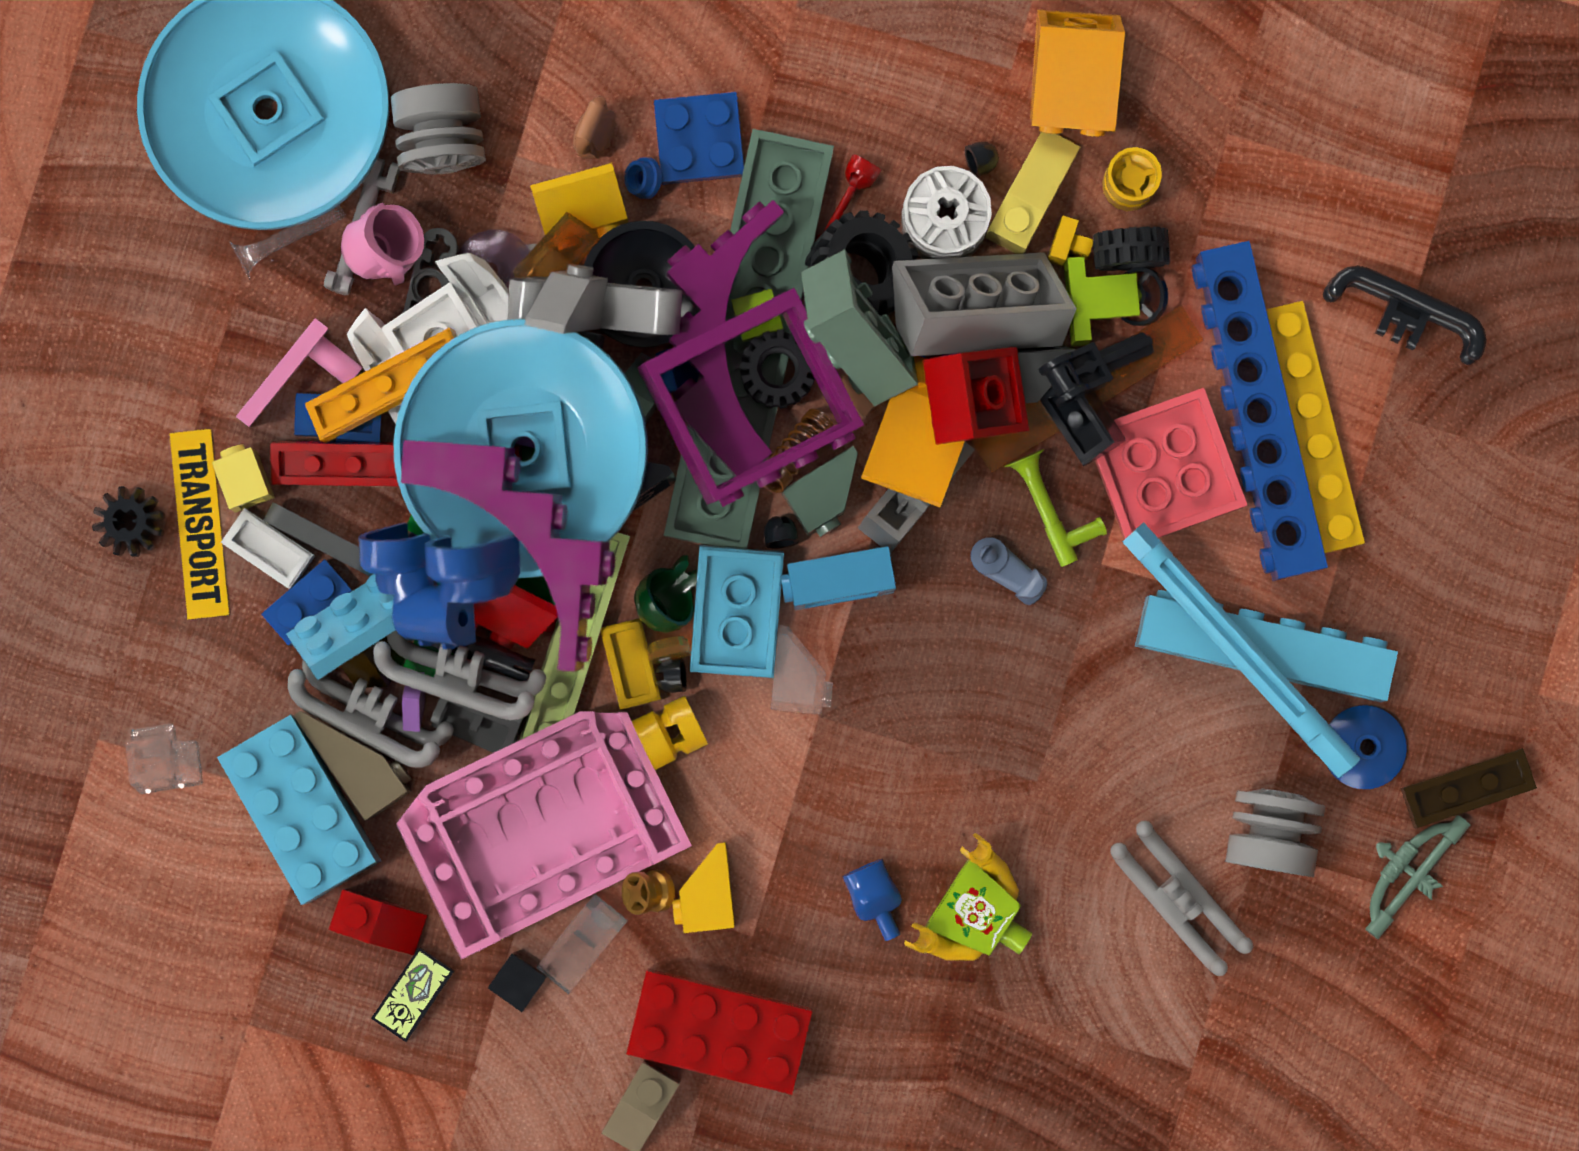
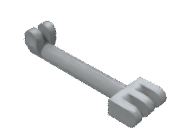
M377 158L371 173L369 172L361 183L364 186L352 222L360 219L361 215L365 214L370 207L375 206L380 190L393 194L400 173L397 163L392 162L387 177H383L381 175L385 160ZM342 254L336 272H327L324 287L338 294L349 295L354 281L352 278L353 271L345 263Z

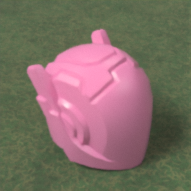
M383 202L370 207L365 214L361 215L360 219L348 224L342 234L341 241L342 256L347 266L355 274L365 279L392 278L394 286L404 283V274L419 259L424 249L423 229L415 216L404 207L384 205Z

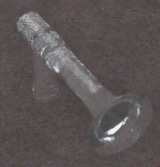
M339 204L316 219L285 228L257 243L245 246L234 245L231 241L229 243L243 271L250 280V273L260 260L307 235L310 236L345 218L346 215Z

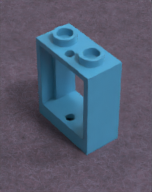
M889 546L787 564L788 574L780 575L785 603L793 602L794 611L893 594L896 589Z

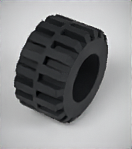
M860 210L855 216L852 212L844 214L839 220L833 221L810 248L811 252L806 257L805 265L810 268L843 250H846L847 253L863 256L874 266L878 275V284H868L872 291V296L868 297L867 300L879 316L884 314L889 316L895 310L894 261L915 260L918 257L917 249L909 247L908 243L911 241V238L907 232L902 235L897 230L900 227L899 223L895 220L890 224L884 221V214L877 212L873 217H870L869 211ZM853 276L858 285L863 283Z

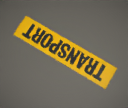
M211 429L169 433L187 619L229 615L216 474L212 465L214 454Z

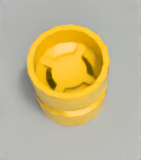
M1139 147L1126 148L1118 152L1110 161L1102 181L1103 193L1108 202L1117 209L1124 211H1134L1146 206L1159 188L1162 179L1161 165L1156 156L1148 150Z
M686 696L664 705L663 713L660 715L652 711L632 721L640 742L655 770L675 761L679 751L689 754L708 745ZM677 724L681 733L671 739L666 727Z

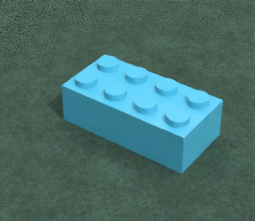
M293 715L285 717L217 757L301 905L311 903L381 862L379 855L330 770Z

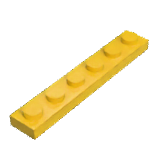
M1299 301L1266 309L1324 553L1365 544L1304 303Z

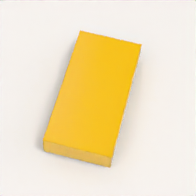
M638 618L602 627L600 631L620 710L661 700L641 619Z

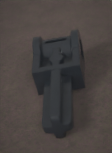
M1141 332L1100 351L1095 342H1092L1054 358L1038 370L1042 376H1047L1058 397L1055 402L1058 407H1062L1105 387L1114 379L1111 374L1112 372L1152 355L1154 352L1153 340L1150 336Z

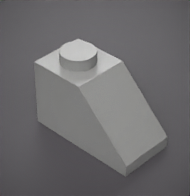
M568 264L567 270L551 272L526 316L525 325L562 334L600 329L608 278L593 275V268L576 264Z

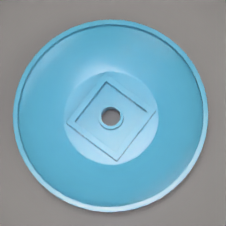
M194 0L165 26L148 53L139 80L137 116L142 142L149 160L165 184L183 202L204 216L226 225L252 230H274L300 225L324 215L346 200L360 186L375 164L384 143L389 119V91L383 64L368 34L344 8L333 0ZM270 98L277 102L278 109L276 114L266 120L258 118L255 113L256 105L262 99Z
M518 319L503 320L473 328L446 343L429 358L412 380L398 412L394 434V464L397 481L407 508L425 534H430V540L451 536L452 548H464L484 544L514 534L492 514L471 501L433 487L401 483L404 440L514 448L520 438L529 437L535 444V454L528 461L523 462L520 460L519 479L517 483H513L512 491L562 495V504L567 505L568 518L565 530H560L559 538L609 542L617 534L630 516L642 489L647 467L648 443L645 419L640 402L624 372L608 354L592 341L576 332L562 334L526 326V320ZM519 540L521 574L518 578L543 576L537 563Z

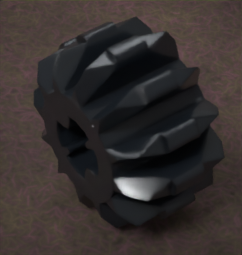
M120 486L117 491L118 500L108 493L103 495L104 502L109 506L107 510L100 507L94 508L93 513L103 517L104 521L93 524L92 529L95 532H106L101 537L99 544L106 548L114 543V555L121 557L125 553L126 548H128L130 556L139 557V543L151 551L155 548V545L149 538L150 534L163 536L164 530L154 526V522L165 519V513L161 511L151 512L159 501L154 496L144 500V489L136 487L130 497L128 489ZM126 513L132 516L137 515V519L132 520L137 523L133 530L121 529V524H125L121 519Z

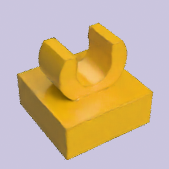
M1062 216L1047 257L1050 263L1063 266L1068 254L1074 257H1084V260H1087L1093 245V239L1075 235L1079 220Z

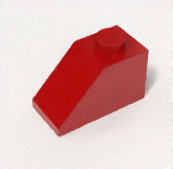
M346 888L341 891L328 930L368 944L414 955L428 915Z

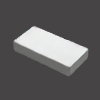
M245 508L221 541L223 545L288 589H291L298 582L315 557L314 554Z

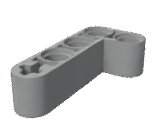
M548 277L509 279L507 320H526L528 312ZM607 283L600 328L651 334H680L682 291Z

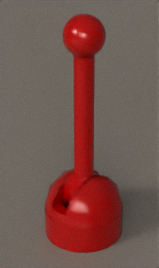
M852 155L845 170V177L849 187L825 230L833 221L841 218L856 190L869 188L876 182L882 171L879 167L858 155ZM819 234L815 237L814 243L822 234Z

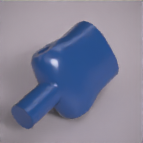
M878 859L843 875L842 878L849 890L858 918L863 921L876 919L885 941L899 936L900 932L891 912L901 904L902 898L895 883L888 874L883 859Z

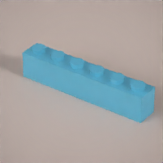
M1158 590L1156 596L1149 595L1145 598L1135 647L1239 670L1168 591ZM1240 609L1238 615L1227 613L1289 682L1376 702L1388 701L1398 651L1387 649V641L1363 637L1362 643L1345 640L1347 633L1344 631L1322 627L1321 634L1304 630L1306 623L1287 618H1281L1280 624L1263 621L1264 613L1248 609Z

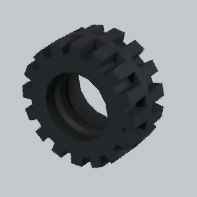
M1129 227L1127 229L1119 228L1093 234L1096 270L1128 271L1136 267L1151 269L1170 264L1167 228Z

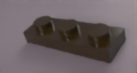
M1521 748L1400 789L1413 827L1420 828L1537 789L1524 749Z

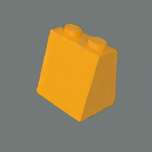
M1037 10L1030 111L1032 126H1039V131L1050 134L1063 133L1064 128L1080 129L1081 134L1094 137L1104 136L1105 131L1115 132L1125 30L1120 15Z

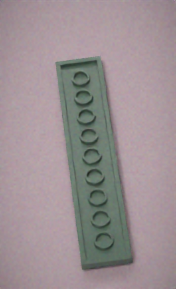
M752 129L730 231L735 234L746 224L742 217L759 201L766 206L774 200L784 211V214L750 246L743 258L730 291L725 322L735 317L731 300L771 288L774 297L795 288L800 300L802 299L803 284L801 272L808 269V266L805 265V260L811 252L810 248L814 243L834 146ZM781 314L780 319L782 322L784 332L791 334V331L783 315ZM741 335L725 342L730 379L742 411L752 428L769 448L778 407H765V404L757 403L746 392L741 380L740 366L743 352L750 345V341L743 342ZM780 353L768 356L761 368L763 377L773 385H783L789 357ZM700 375L698 376L697 382L702 379ZM687 426L716 486L735 477L698 435ZM681 455L664 537L706 546L747 549L760 492L757 482L754 481L741 488L745 496L722 507L719 500L707 505Z

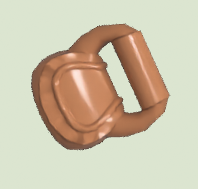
M598 96L589 102L573 135V147L577 155L583 159H599V156L604 155L605 150L610 147L611 139L615 136L614 128L617 125L615 117L617 115L607 108V102L603 96Z

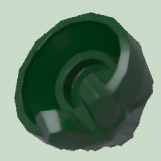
M682 555L678 558L672 568L653 570L640 581L635 590L634 602L637 614L641 621L654 631L663 633L677 631L687 625L693 617L694 599L691 588L696 586L697 569L688 573L685 572L689 565L688 555Z

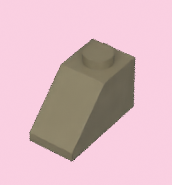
M644 1059L603 1129L602 1134L630 1151H640L677 1090L681 1080Z

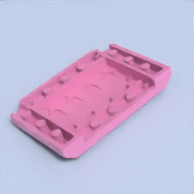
M580 711L426 785L396 823L461 959L625 879L628 874L639 872L692 846L627 712L595 713Z

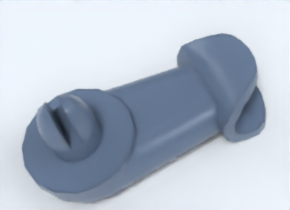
M984 538L973 546L971 561L979 573L1015 592V596L1026 605L1034 604L1043 596L1047 588L1046 577L1036 568L1031 570L1000 540Z

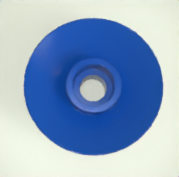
M1361 705L1340 712L1329 723L1334 731L1360 758L1358 763L1340 778L1329 769L1331 774L1341 783L1356 789H1374L1387 784L1399 773L1405 762L1407 743L1402 727L1391 714L1374 706ZM1364 739H1369L1374 744V751L1370 755H1365L1360 750V744Z

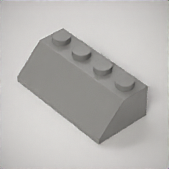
M1044 252L894 261L892 266L896 328L911 356L953 354L1010 347L1025 349L1062 346L1076 311L1074 303Z

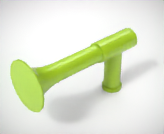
M1044 449L1012 461L1004 465V467H1011L1016 470L1026 482L1045 525L1044 529L1058 562L1063 567L1078 560L1073 547L1100 535L1104 536L1107 534L1102 519L1098 517L1095 521L1066 533L1039 471V457Z

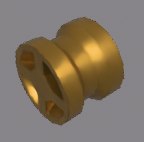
M651 870L647 873L633 872L626 876L622 884L623 903L629 912L636 915L646 914L650 911H666L671 907L675 897L673 881L664 870Z

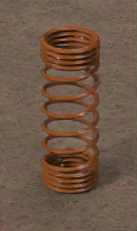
M809 409L801 418L800 423L795 425L794 430L788 433V437L782 440L781 446H778L775 449V453L771 454L768 459L778 455V450L781 448L782 452H784V448L789 449L793 447L791 441L801 443L802 441L797 433L811 438L824 431L815 425L811 419L817 421L824 430L834 426L832 420L821 410ZM801 425L803 431H799L797 428ZM793 433H795V437H796L797 439L790 438V437H791V435H792ZM788 441L790 447L784 446V443ZM785 466L780 468L779 471L782 477L777 479L779 482L775 480L764 487L771 492L782 493L792 481L791 474H798L799 468L795 472L787 469Z

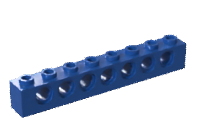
M1250 241L1201 251L1195 258L1197 264L1191 266L1192 276L1196 289L1203 288L1206 304L1201 305L1202 318L1206 330H1213L1216 345L1211 346L1214 367L1216 370L1222 369L1226 385L1220 387L1221 397L1225 410H1232L1235 426L1230 427V434L1235 451H1242L1245 467L1240 468V477L1244 491H1251L1255 505L1254 508H1250V519L1254 532H1261L1265 548L1259 550L1263 571L1265 574L1271 573L1272 581L1321 571L1328 568ZM1222 281L1232 282L1238 289V298L1233 301L1223 299L1218 293V283ZM1233 321L1243 323L1248 330L1247 339L1245 341L1233 340L1227 331L1228 323ZM1240 362H1250L1256 367L1258 372L1256 381L1246 382L1238 376L1237 366ZM1258 402L1266 408L1267 419L1265 422L1256 423L1248 417L1247 406L1249 403ZM1266 442L1275 447L1277 458L1273 464L1263 463L1258 458L1257 446L1259 443ZM1270 483H1278L1285 488L1287 498L1284 504L1276 505L1269 501L1266 490ZM1280 524H1289L1295 529L1296 541L1292 546L1283 545L1277 539L1276 530Z

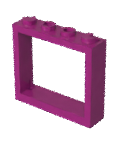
M795 288L637 367L707 505L719 500L722 507L744 497L745 495L741 488L754 481L761 488L781 478L780 468L793 462L796 469L818 459L817 449L828 443L831 444L833 450L856 439L852 431L864 425L837 370L829 360L826 349L820 342L814 343L808 336L804 326L807 312ZM782 314L838 424L716 486L660 375Z

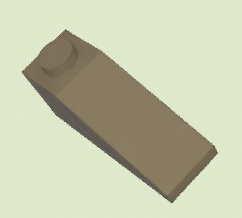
M299 711L293 715L364 820L373 819L412 792L406 784L412 779L402 763L396 760L391 762L382 753L307 712Z

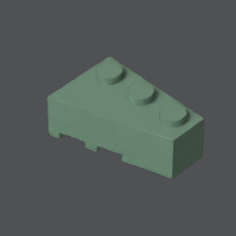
M843 250L801 272L807 312L804 326L810 339L814 343L820 342L826 349L832 365L836 369L842 368L846 372L855 392L859 395L863 393L876 406L918 385L914 356L910 355L888 315L879 316L871 306L867 298L872 296V291L866 282L860 285L856 283L851 275L850 263L852 260L846 250Z

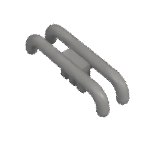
M396 630L387 635L389 644L378 642L373 649L374 662L379 671L387 678L405 686L505 720H518L527 716L534 706V695L543 689L546 682V674L541 669L533 670L527 681L516 680L484 669V653L475 651L471 661H468V648L464 646L458 647L455 656L451 655L452 649H443L442 645L438 653L409 642L400 636ZM390 646L405 659L435 669V676L432 677L397 664L391 658ZM479 685L507 695L518 697L516 703H507L475 691Z
M304 660L302 662L303 671L294 669L289 674L287 688L290 697L297 706L409 767L423 768L431 765L440 753L439 746L447 743L452 737L453 725L446 721L441 722L434 731H429L422 727L420 732L403 731V717L393 712L398 698L389 694L384 703L379 702L383 690L377 686H374L368 696L364 693L368 681L359 678L353 690L327 675L317 680ZM307 679L320 692L346 705L344 712L309 694L304 686L305 680ZM387 727L424 747L421 751L412 750L382 734V731Z
M1149 821L1139 822L1136 826L1137 835L1169 872L1171 877L1158 887L1123 843L1112 845L1110 850L1112 858L1204 966L1216 976L1225 975L1228 970L1227 963L1214 952L1188 920H1193L1203 912L1225 939L1237 951L1243 954H1248L1253 950L1252 940L1229 918L1153 829L1152 824Z

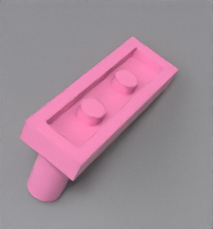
M315 318L236 417L248 427H251L307 356L342 383L356 377L363 367L324 337L329 329Z

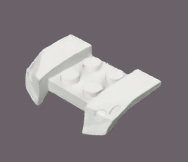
M466 253L444 258L435 262L449 280L448 284L386 325L365 308L349 329L347 337L364 370L367 371L449 327L454 329L457 336L473 328L507 320L509 289L489 264L476 255ZM401 404L388 410L395 424Z

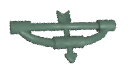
M1457 815L1452 822L1438 823L1426 828L1410 841H1405L1396 854L1390 850L1392 847L1390 843L1379 842L1376 844L1379 857L1383 858L1386 856L1390 861L1380 872L1381 876L1371 897L1369 907L1371 922L1365 928L1369 934L1379 939L1394 921L1392 917L1416 887L1430 900H1432L1433 890L1443 887L1442 884L1427 874L1450 845H1455L1471 826L1465 819ZM1442 834V840L1417 870L1413 869L1409 863L1419 852L1418 848L1434 836ZM1405 871L1411 878L1384 911L1380 910L1382 899L1389 884L1394 883L1397 877Z

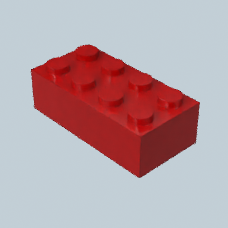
M648 968L626 1055L792 1095L810 1024L812 1008Z

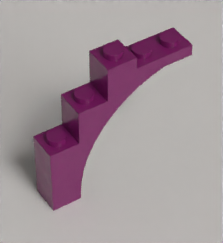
M774 200L766 206L761 201L755 204L742 217L746 224L739 231L733 234L728 229L711 244L710 247L715 251L711 256L699 244L692 250L685 245L668 260L672 268L667 271L666 276L699 311L695 316L688 311L681 317L680 334H675L669 339V342L674 347L725 322L730 291L743 258L750 246L783 217L784 211ZM725 343L688 361L702 379L696 383L691 377L673 395L678 399L674 404L682 419L734 476H737L760 464L772 451L752 428L741 409L733 390L727 367Z
M404 440L401 483L433 487L473 502L503 523L525 546L542 572L556 605L561 625L558 670L574 672L584 670V662L589 663L592 654V638L586 636L587 620L592 619L595 612V594L589 593L590 585H607V578L613 577L615 552L609 551L610 542L559 538L560 530H565L567 525V505L562 504V495L512 491L513 483L518 482L520 475V459L515 457V448Z

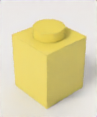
M244 444L227 448L220 452L221 459L212 462L228 508L233 512L237 513L244 508L247 509L275 498L258 451L252 447L245 449Z

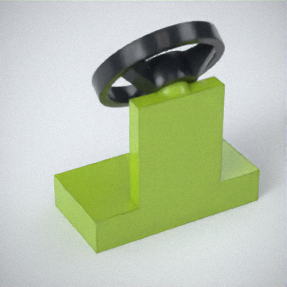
M1084 257L1067 258L1064 263L1066 291L1076 307L1069 326L1071 347L1085 346L1091 342L1090 320L1121 318L1130 325L1147 326L1156 322L1163 315L1167 307L1168 288L1166 282L1153 269L1136 267L1121 275L1086 277ZM1144 272L1141 278L1137 281L1136 273ZM1151 276L1157 281L1161 295L1159 306L1155 312L1149 305L1152 298L1148 287ZM1140 310L1149 317L1144 321L1138 322L1129 318L1140 316Z

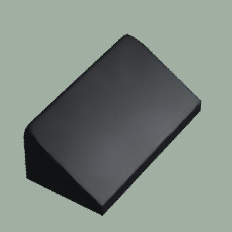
M1052 387L1040 399L1083 466L1090 464L1126 440L1095 391L1062 407L1057 406L1055 400L1058 397Z

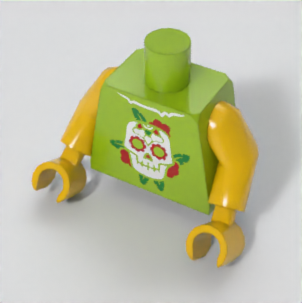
M974 833L972 835L978 840V846L974 851L968 852L963 846L960 848L961 853L968 858L927 924L925 926L918 923L912 924L911 927L920 931V936L915 943L905 940L904 943L907 947L920 953L927 952L944 960L975 961L983 953L990 956L998 942L1017 954H1020L1027 945L1032 932L1013 921L1021 907L1016 901L1019 896V888L1008 865L992 850L989 842L979 834Z

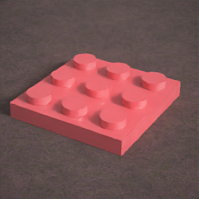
M1205 388L1114 419L1126 440L1096 459L1095 462L1124 540L1143 522L1160 538L1247 506Z

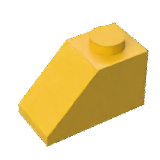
M726 842L716 844L679 890L680 899H674L672 902L675 925L683 924L684 933L735 928Z

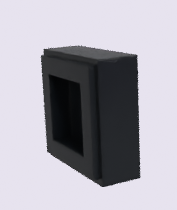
M512 953L488 986V989L520 1012H523L547 976Z

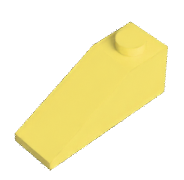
M1041 132L995 215L985 238L1015 254H1024L1070 169L1080 146L1057 134Z

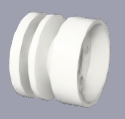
M956 166L934 167L920 174L908 189L901 214L902 234L907 232L911 238V241L908 243L909 247L916 248L918 256L922 259L970 257L982 244L992 216L991 198L983 182L970 171ZM941 204L946 208L952 205L956 208L953 220L948 216L943 218L938 216Z

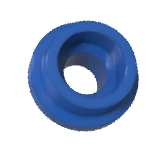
M641 157L636 161H632L627 166L624 175L627 190L640 199H651L657 194L662 184V173L655 159Z

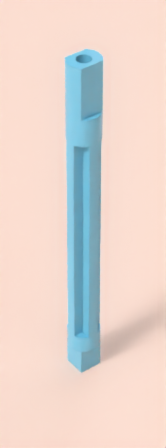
M1144 522L1122 541L1338 778L1358 763L1360 758L1313 706L1308 703Z

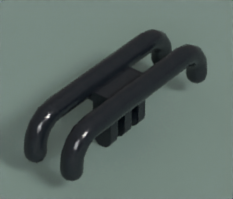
M1359 265L1346 267L1331 278L1323 291V298L1329 303L1337 301L1344 294L1346 288L1349 287L1360 289L1388 302L1375 330V334L1383 337L1391 322L1396 326L1390 341L1398 344L1405 329L1411 331L1405 347L1412 351L1415 349L1427 321L1455 332L1461 337L1463 348L1460 353V360L1466 365L1473 364L1475 360H1479L1483 356L1487 342L1485 329L1473 315L1373 269Z

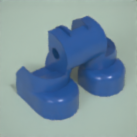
M403 522L366 532L359 536L361 567L366 572L375 574V581L381 593L394 595L392 611L394 628L403 638L418 640L419 646H431L434 643H441L443 649H454L457 646H465L476 642L474 603L490 601L509 595L521 574L519 539L515 535L472 547L452 548L451 536L431 541L430 534H421L409 538L408 523ZM433 580L440 582V586L433 585Z

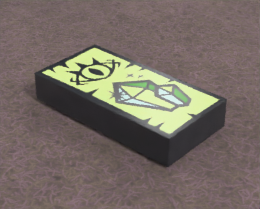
M419 947L371 1019L407 1042L455 970Z

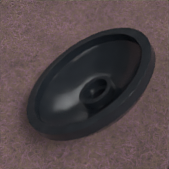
M633 221L617 226L604 234L590 250L584 266L593 268V275L608 278L607 283L636 285L639 280L646 279L651 282L652 287L679 290L666 276L667 271L672 268L668 260L685 245L690 250L695 246L681 232L666 224L654 221ZM682 294L681 317L688 311L695 316L699 311ZM600 328L601 331L612 339L635 347L663 345L668 343L669 339L673 336Z

